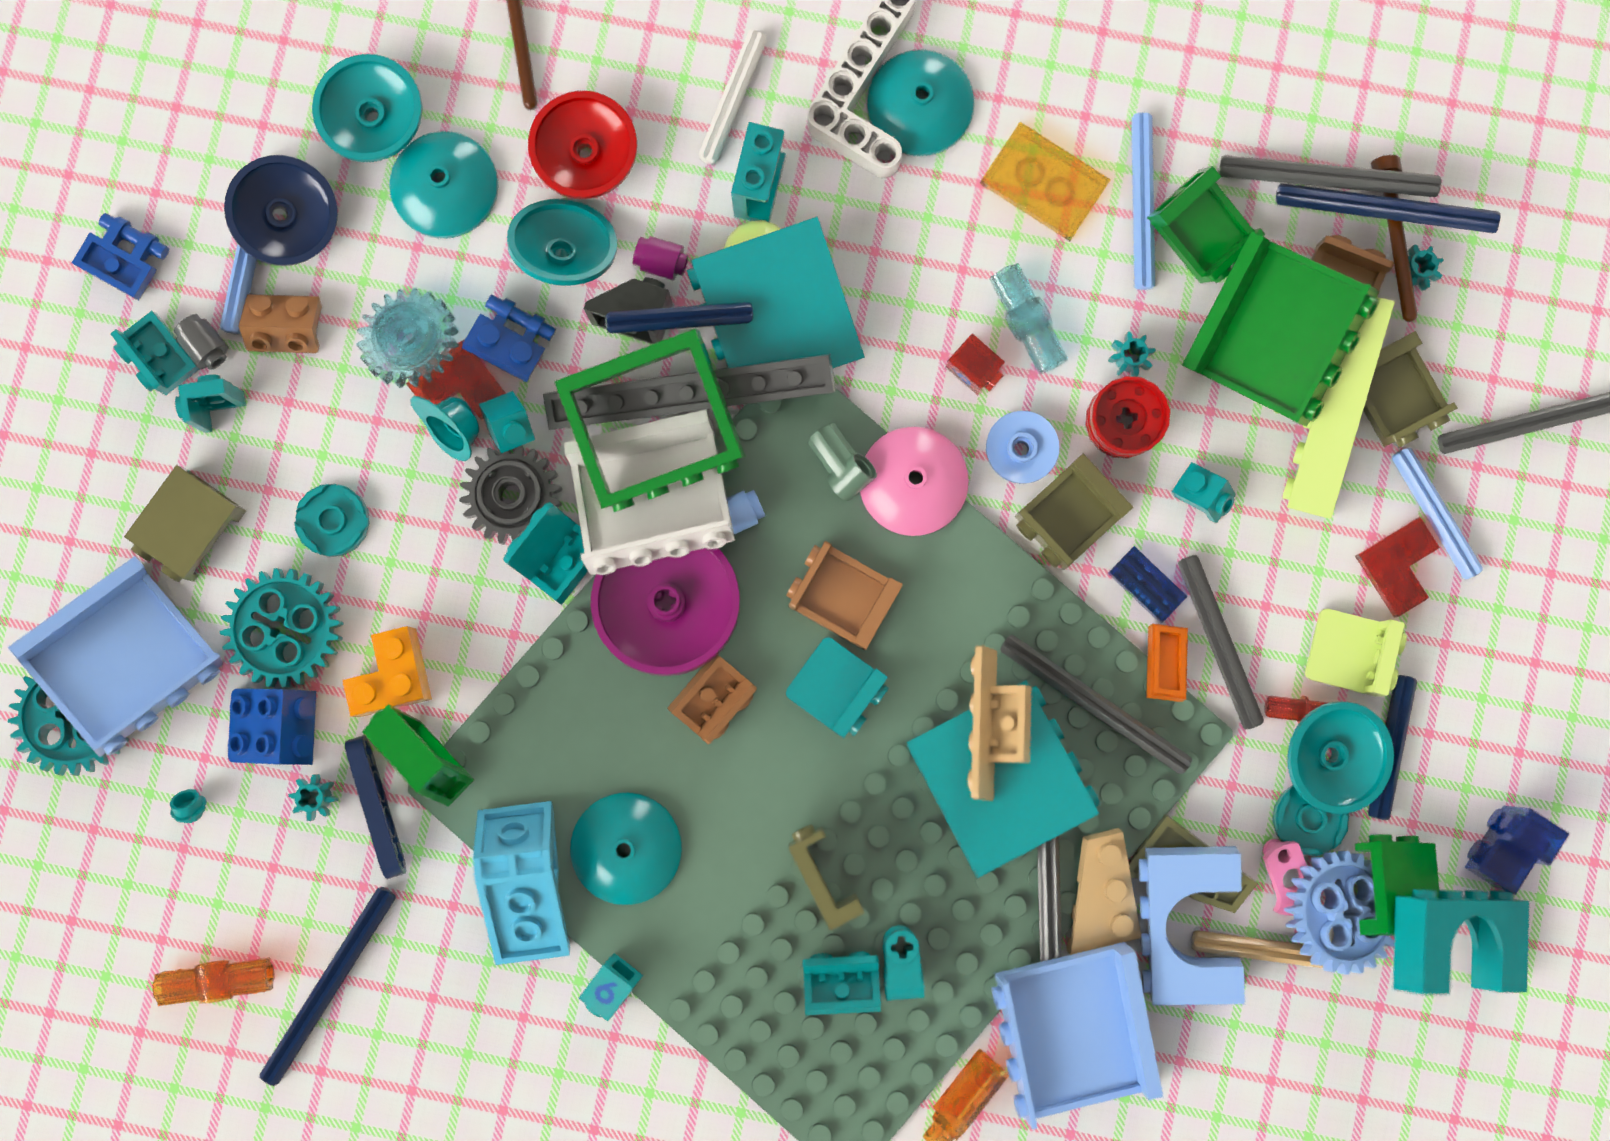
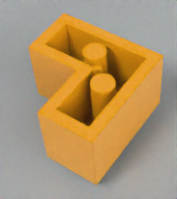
M409 626L372 634L371 639L379 671L342 680L350 717H363L375 714L377 711L384 709L388 704L395 708L432 700L417 630Z

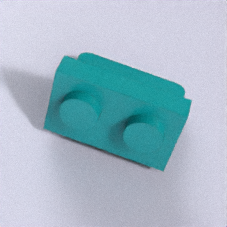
M551 502L546 503L533 514L529 525L519 537L510 543L507 553L503 558L506 564L526 577L561 605L588 572L581 560V554L584 553L581 527Z
M827 637L821 641L786 690V696L839 736L845 738L847 733L855 736L867 719L862 713L871 702L876 706L889 689L884 685L888 676L877 668L873 669L838 642Z

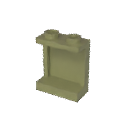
M1416 331L1381 349L1363 411L1383 447L1396 442L1399 448L1419 438L1416 430L1427 425L1430 431L1451 421L1448 413L1458 409L1455 402L1447 404L1416 348L1423 343Z
M1083 453L1015 515V518L1019 521L1016 527L1029 541H1032L1034 538L1044 548L1041 554L1054 568L1060 565L1065 570L1134 507Z
M176 465L124 537L134 544L131 548L134 553L149 562L154 558L164 566L161 568V571L177 582H180L182 579L194 582L198 577L194 571L231 520L239 522L246 510L188 469Z
M810 824L792 833L794 841L788 844V848L831 931L865 912L856 893L835 903L807 846L826 837L822 826L814 829L813 825Z

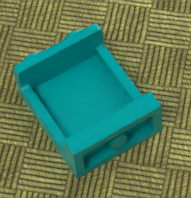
M753 122L748 123L731 190L734 217L749 221L764 220L770 222L786 159V153L780 152L784 139V131L782 129Z

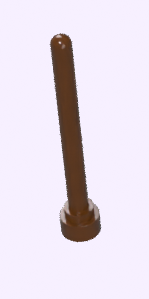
M506 0L523 105L527 110H534L538 103L521 0Z
M1397 155L1381 156L1371 162V169L1402 172L1401 159ZM1383 192L1384 197L1399 198L1398 194ZM1387 219L1402 317L1407 322H1413L1418 314L1403 221Z

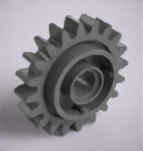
M522 445L516 447L513 454L509 450L497 455L491 448H488L489 460L484 461L476 456L474 459L479 469H465V472L472 478V481L460 483L463 489L470 491L469 495L459 498V502L462 504L471 505V508L463 513L464 517H477L472 528L478 531L486 526L484 538L488 540L498 533V543L501 545L506 543L509 535H511L512 541L519 537L529 525L533 514L546 503L551 502L556 507L562 506L558 499L552 497L553 494L561 492L562 487L557 484H550L551 481L558 477V473L555 470L545 472L550 464L547 458H543L536 463L538 452L535 449L530 450L524 456L525 452ZM509 486H518L520 490L519 498L514 503H504L502 498L504 490Z

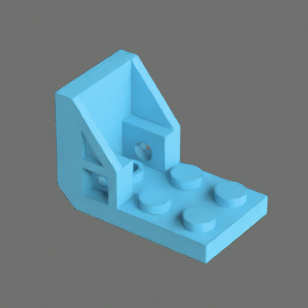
M552 801L478 810L473 853L474 878L495 965L570 956V943L558 892L559 866Z

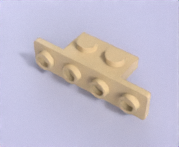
M976 646L975 656L971 660L974 693L970 698L973 731L969 736L972 769L968 774V787L973 799L993 801L995 763H1030L1031 687L1027 685L997 686V651L986 646Z

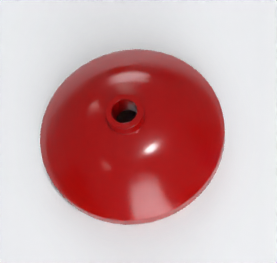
M573 91L554 98L539 111L529 131L528 153L536 174L550 189L569 198L591 199L611 192L627 178L636 160L637 136L629 115L616 101L606 95L593 91ZM583 148H590L592 150L591 155L588 157H581L579 153Z

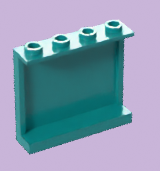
M818 216L691 260L693 268L688 269L687 274L693 291L700 289L705 303L701 305L749 302L752 305L753 321L750 323L713 326L717 336L716 339L711 340L718 361L725 359L728 368L831 354L832 367L834 369L865 358Z
M1027 680L1017 684L1030 686ZM1036 685L1031 687L1030 763H995L993 801L973 799L968 787V774L972 769V753L969 749V736L973 731V715L971 710L907 742V747L977 879L1100 814L1096 808L1101 805L1100 800L1091 785L1085 787L1078 773L1083 771L1075 754L1072 751L1066 753L1060 742L1064 738L1063 732L1054 718L1048 720L1042 707L1046 705V702Z

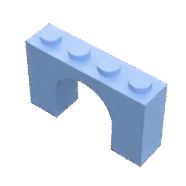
M1236 846L1145 848V859H1139L1140 882H1146L1147 895L1140 896L1141 919H1147L1148 933H1141L1142 956H1148L1149 970H1142L1143 993L1150 994L1152 1005L1245 1004L1244 966L1239 957H1192L1178 951L1166 937L1168 915L1175 904L1184 897L1200 892H1242L1241 853Z

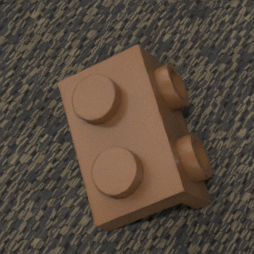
M247 294L239 323V329L246 350L257 352L318 353L319 342L316 331L322 309L320 297Z
M717 655L699 670L667 709L703 741L710 744L714 739H718L725 733L729 721L734 715L750 704L757 687L720 655Z

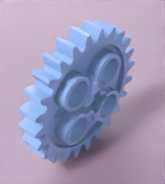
M1338 851L1337 854L1336 852H1325L1323 858H1311L1313 867H1300L1304 879L1292 878L1291 880L1298 888L1297 892L1286 893V896L1294 900V906L1284 908L1285 912L1294 914V919L1286 923V927L1297 929V933L1291 938V941L1304 943L1299 953L1306 956L1312 955L1310 964L1323 965L1324 971H1337L1338 974L1349 975L1350 971L1353 973H1364V967H1377L1375 958L1386 959L1388 956L1383 947H1394V941L1389 936L1360 935L1359 920L1376 919L1371 860H1364V854H1350V851ZM1355 883L1358 887V893L1356 897L1353 893V887ZM1322 891H1324L1326 897L1324 905L1320 901ZM1331 928L1334 931V938L1332 942L1329 939V932Z

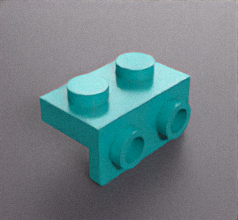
M152 310L122 333L115 329L110 333L117 342L113 346L115 351L126 363L129 364L131 361L140 371L136 374V377L150 392L155 389L167 396L178 385H181L200 370L176 340L177 338L157 313Z
M203 375L197 378L198 382L178 385L179 396L175 398V408L178 417L184 423L204 433L213 431L210 411L246 406L244 391L221 378L220 375Z
M863 951L852 952L848 954V957H833L831 954L819 953L812 955L810 959H803L805 1015L881 1012L879 958L877 955L870 956V953Z

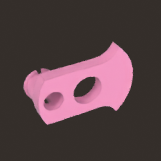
M1270 839L1263 846L1262 852L1264 854V863L1277 896V902L1273 911L1282 915L1293 916L1294 914L1284 911V908L1294 906V900L1286 896V893L1297 892L1298 888L1295 885L1286 888L1283 884V876L1288 870L1297 869L1299 878L1304 879L1300 867L1307 865L1299 843Z

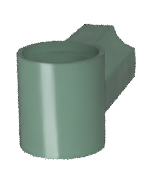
M835 423L828 424L819 429L810 437L808 444L830 474L828 476V483L841 499L845 501L851 500L877 477L876 470L871 462L864 455L854 451Z

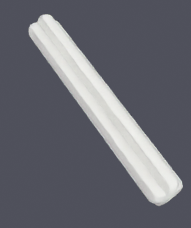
M750 30L747 34L699 151V159L705 163L715 165L718 162L766 45V35L762 32Z

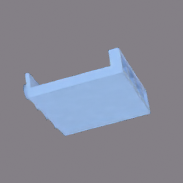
M136 556L8 647L99 758L105 753L112 755L120 750L127 743L125 739L137 729L141 732L149 728L158 720L157 714L167 706L174 708L181 704L190 695L188 690L199 682L202 685L210 682L220 673L219 667L223 665L220 655L217 652L214 653L148 575L145 567Z
M1121 942L995 973L997 986L992 987V995L997 1010L1002 1009L1004 1022L999 1023V1030L1004 1046L1009 1045L1011 1058L1006 1059L1009 1077L1012 1082L1017 1083L1019 1093L1013 1096L1014 1105L1018 1117H1024L1032 1130L1037 1129V1118L1141 1092L1148 1100L1163 1097L1136 952L1128 944Z

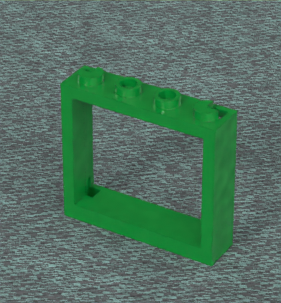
M697 329L689 330L554 381L601 509L612 506L615 513L635 505L633 498L646 493L649 500L670 492L667 485L678 481L682 482L683 487L704 480L702 472L716 468L718 474L739 467L737 460L746 457L701 333ZM691 350L727 451L611 493L574 393Z

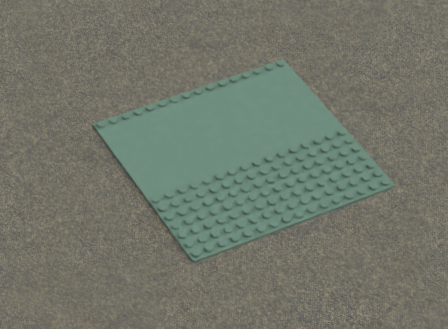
M836 389L833 393L745 404L732 419L746 457L737 460L739 467L722 473L726 496L729 497L743 490L745 493L754 490L766 517L759 519V524L735 534V541L728 542L718 548L731 564L740 591V613L736 628L729 642L718 655L757 687L750 704L734 715L729 721L727 730L721 737L707 744L667 709L702 667L675 676L650 675L625 665L604 645L594 626L591 613V591L595 574L444 744V747L473 777L474 781L449 807L417 794L410 785H408V793L473 851L478 810L552 801L559 866L558 892L568 936L599 964L603 965L615 953L640 972L643 977L632 993L798 1141H890L1000 1011L997 1010L992 995V987L997 986L995 973L1040 962L1037 847L977 879L907 747L908 741L970 710V698L974 693L971 660L975 656V647L986 646L997 651V686L1017 685L1027 680L1030 687L1035 685L1038 687L1046 702V705L1042 707L1048 720L1054 718L1060 726L1064 738L1060 740L1066 753L1072 751L1075 754L1083 770L1078 773L1085 787L1088 785L1093 787L1101 803L1100 806L1096 807L1100 813L1099 815L1059 835L1062 937L1073 925L1071 915L1073 905H1076L1079 884L1077 874L1083 836L1119 828L1124 834L1127 857L1129 859L1163 816L1173 808L1233 736V731L1188 691L1186 693V700L1183 702L1146 698L1148 656L968 501L965 500L956 517L942 529L922 536H905L891 532L877 523L865 508L860 492L849 501H845L836 495L828 483V476L830 474L808 444L810 437L819 429L828 424L835 423L854 451L866 456L871 446L887 434L882 427ZM720 433L715 438L718 454L727 451L722 434ZM912 472L909 474L908 478L912 484H920L922 482L920 473ZM827 541L832 544V547L888 579L891 577L903 584L866 650L859 648L788 607L792 599L787 597L786 594L796 577L804 579L810 568L804 563L814 545L821 548L824 542ZM1014 635L1192 758L1189 768L1183 774L1175 772L1009 658L1000 650L1006 638ZM827 637L838 642L873 669L877 668L888 676L884 685L889 689L876 706L870 702L865 708L862 715L867 719L855 736L847 733L845 738H842L786 696V690L821 641ZM625 792L648 796L664 806L674 818L682 841L680 864L669 885L655 897L632 905L609 903L590 893L578 879L570 856L572 833L578 819L585 810L606 796ZM810 824L813 825L814 829L822 826L826 837L807 846L835 903L856 893L865 912L831 931L788 848V844L794 841L792 833ZM621 843L617 847V852L621 857H628L631 853V848L628 844ZM903 925L908 927L918 940L920 964L922 965L924 979V998L886 1001L883 981L884 957L882 941L885 932L892 926ZM903 936L898 937L896 944H891L898 953L904 952L903 948L905 945H910ZM858 951L868 952L870 956H878L881 1012L805 1015L803 959H810L812 955L819 953L831 954L833 957H848V954Z

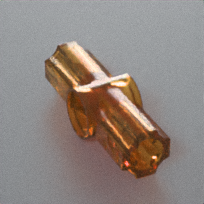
M270 957L232 963L229 960L198 964L195 965V968L163 971L154 974V983L152 984L153 998L158 1006L193 1001H198L199 1004L213 1003L232 999L236 995L263 993L273 989L275 979L274 966L270 961Z

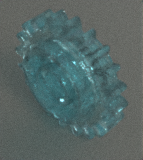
M413 288L410 296L407 297L402 289H398L396 300L385 294V305L383 307L374 302L371 304L376 312L374 316H362L369 326L357 329V332L365 339L356 343L357 347L363 352L360 359L366 366H369L368 370L375 377L379 376L387 385L393 380L399 388H403L406 379H408L414 387H418L420 376H423L430 383L432 381L431 370L435 369L442 374L445 372L440 364L441 360L453 361L454 358L447 349L457 348L459 345L451 337L459 333V329L452 323L455 320L454 315L450 310H446L447 306L441 299L436 300L429 291L422 297L418 289ZM414 333L409 341L402 343L408 334Z

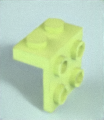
M1328 608L1321 610L1318 614L1305 669L1306 678L1374 697L1388 696L1389 690L1392 691L1395 688L1398 680V670L1395 669L1397 656L1402 654L1406 645L1407 635L1403 633L1405 623L1391 619L1379 622Z

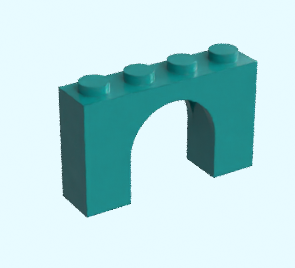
M1412 889V896H1396L1393 990L1421 995L1450 994L1452 945L1458 929L1465 922L1472 941L1471 988L1500 993L1527 992L1529 901L1513 899V892L1490 890L1489 897L1487 891L1464 890L1463 897V891L1441 889L1438 896H1436L1437 891Z

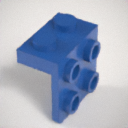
M234 689L231 693L229 761L234 763L313 765L317 691Z

